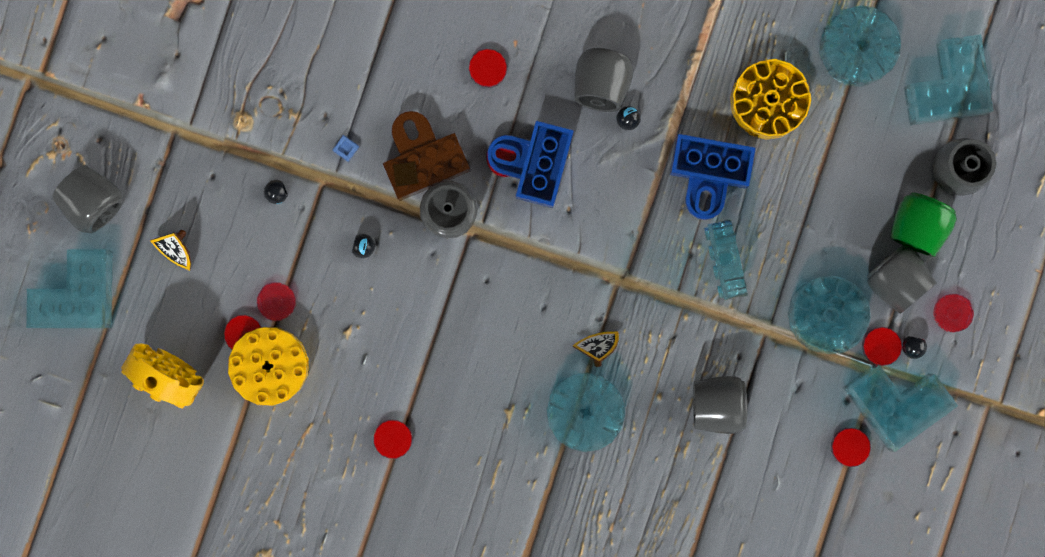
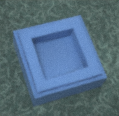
M343 135L332 151L349 162L360 146Z

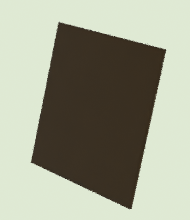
M415 161L393 165L396 187L418 184Z

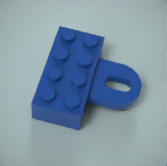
M536 121L531 141L509 135L496 138L488 149L489 164L499 174L520 179L516 199L553 208L574 131ZM501 148L516 153V159L512 162L496 157V151Z
M682 134L676 136L669 175L689 179L685 204L692 216L701 220L716 217L724 207L728 186L744 189L749 187L756 148ZM703 191H708L711 194L710 206L707 211H702L699 208L700 194Z

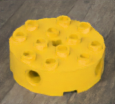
M778 59L759 61L747 67L734 83L730 96L731 112L736 122L751 136L765 140L781 138L798 128L808 114L811 94L806 82L807 80L803 73L791 63ZM769 96L773 97V98H772V101H773L772 103H769V102H768V97H769Z
M263 327L246 333L235 343L229 356L228 374L234 389L244 399L257 405L274 406L288 401L302 389L309 373V358L304 345L292 333L278 327ZM267 361H269V364H273V368L270 371L268 368H265Z
M143 343L134 344L121 367L122 374L133 383L132 386L139 391L144 390L157 402L163 400L182 409L184 406L192 405L204 384V379L201 376L195 375L197 371L185 361L160 348L155 351L149 345Z

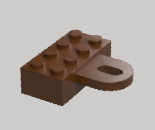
M415 111L404 112L395 119L392 125V136L401 156L384 162L383 166L399 201L428 190L439 182L449 181L471 171L455 133L436 140L427 118ZM406 121H413L419 133L417 139L410 140L404 129ZM415 161L418 184L396 187L393 165Z

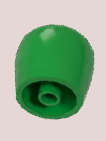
M911 192L909 195L904 196L899 204L890 238L905 247L912 248L916 252L935 257L955 227L957 221L956 211L949 205L932 197Z

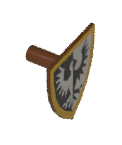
M180 230L177 234L173 232L150 240L156 249L168 260L184 269L191 270L189 251L181 241L186 236L184 230Z
M619 332L597 333L587 336L572 346L592 358L595 367L602 366L601 361L606 359L616 349L619 342Z

